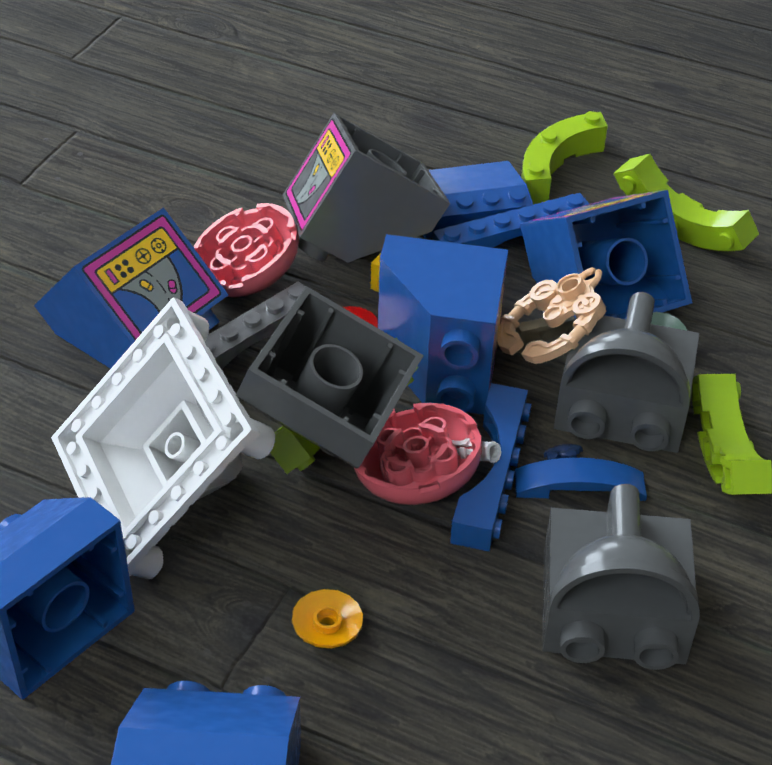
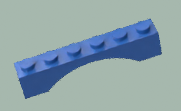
M581 193L571 194L433 231V240L493 248L507 240L523 236L520 226L522 222L581 207L589 203Z
M491 383L485 403L483 427L491 440L500 445L501 456L494 463L493 468L484 480L472 490L459 497L452 521L451 544L490 552L493 538L499 540L503 520L498 519L499 513L506 514L509 495L504 493L505 489L512 490L515 471L510 469L511 466H518L521 448L516 446L517 443L523 444L526 425H522V422H528L532 404L526 403L528 390Z

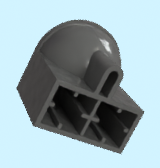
M645 292L633 294L629 301L626 319L603 316L597 321L592 332L589 335L585 334L578 342V347L575 350L571 349L568 351L560 384L554 429L571 432L583 439L602 438L633 444L645 451L664 450L678 453L689 410L699 333L651 324L655 304L654 298Z
M620 484L611 490L607 512L551 507L544 547L542 652L561 653L566 659L576 663H590L599 660L601 657L635 660L640 666L653 670L666 669L674 664H686L700 617L699 598L696 592L691 519L640 515L639 490L631 484Z

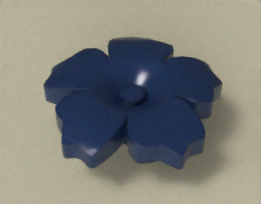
M576 444L554 446L544 452V457H547V460L577 458V454L583 452V447Z

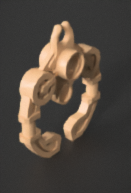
M591 267L580 274L566 275L558 283L553 280H544L533 286L529 294L514 304L515 307L508 315L504 314L501 317L502 321L499 326L497 342L502 352L514 355L524 346L520 335L515 332L520 325L518 320L524 314L529 316L536 308L545 311L543 318L551 328L562 325L571 316L575 315L577 319L572 324L574 329L568 335L563 333L551 343L539 340L527 344L521 353L525 361L534 364L543 363L555 359L571 349L575 350L579 345L578 342L585 334L589 335L592 332L597 321L606 313V306L601 296L594 291V288L601 280L602 271ZM595 274V276L592 279L585 280L587 277Z

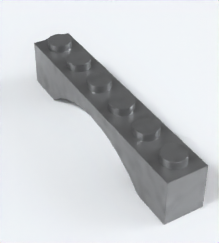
M298 281L210 333L205 344L210 349L221 370L250 345L272 336L306 286Z

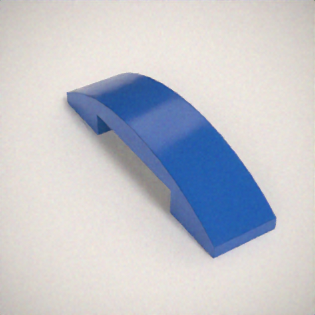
M558 458L531 463L515 469L516 498H549L550 490L611 491L617 485L631 484L639 490L640 501H646L647 499L643 472L614 461L595 458Z

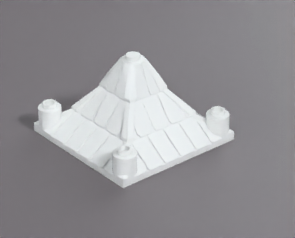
M174 297L51 437L78 497L93 498L121 521L129 577L133 575L147 580L154 578L163 566L162 551L155 545L168 532L170 527L183 516L189 506L193 505L196 500L218 490L237 477L243 464L239 453L255 459H262L271 452L275 443L273 429L249 417L232 386L229 385L220 366L216 363L210 349L206 346L205 341L209 334L208 321L187 310L183 301Z

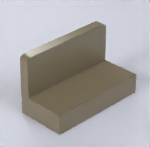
M571 316L562 325L555 328L549 327L544 318L519 323L520 325L515 332L520 335L524 346L518 353L523 352L530 342L540 340L551 343L563 333L568 335L574 329L572 324L576 318Z

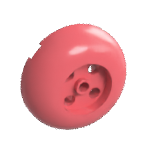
M261 203L257 204L256 209L244 211L243 208H239L218 219L203 232L195 243L194 249L229 294L227 297H243L268 288L286 273L296 257L299 235L296 223L288 210L279 205Z
M439 403L413 404L414 409L398 413L393 409L359 468L355 469L359 480L374 495L386 501L402 505L427 504L452 495L473 476L482 454V438L477 424L466 412L456 407ZM465 438H470L472 446L455 447L452 440L461 441ZM465 447L466 449H473V452L466 459H461L456 448Z

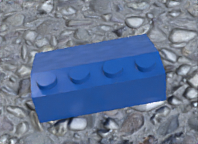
M509 161L429 170L449 200L450 205L432 232L426 233L423 236L424 239L433 238V231L533 205L527 184Z

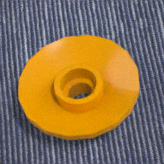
M321 589L310 592L300 598L293 608L292 624L296 634L303 641L315 647L332 649L344 646L354 640L362 629L363 613L359 604L350 595L338 590Z

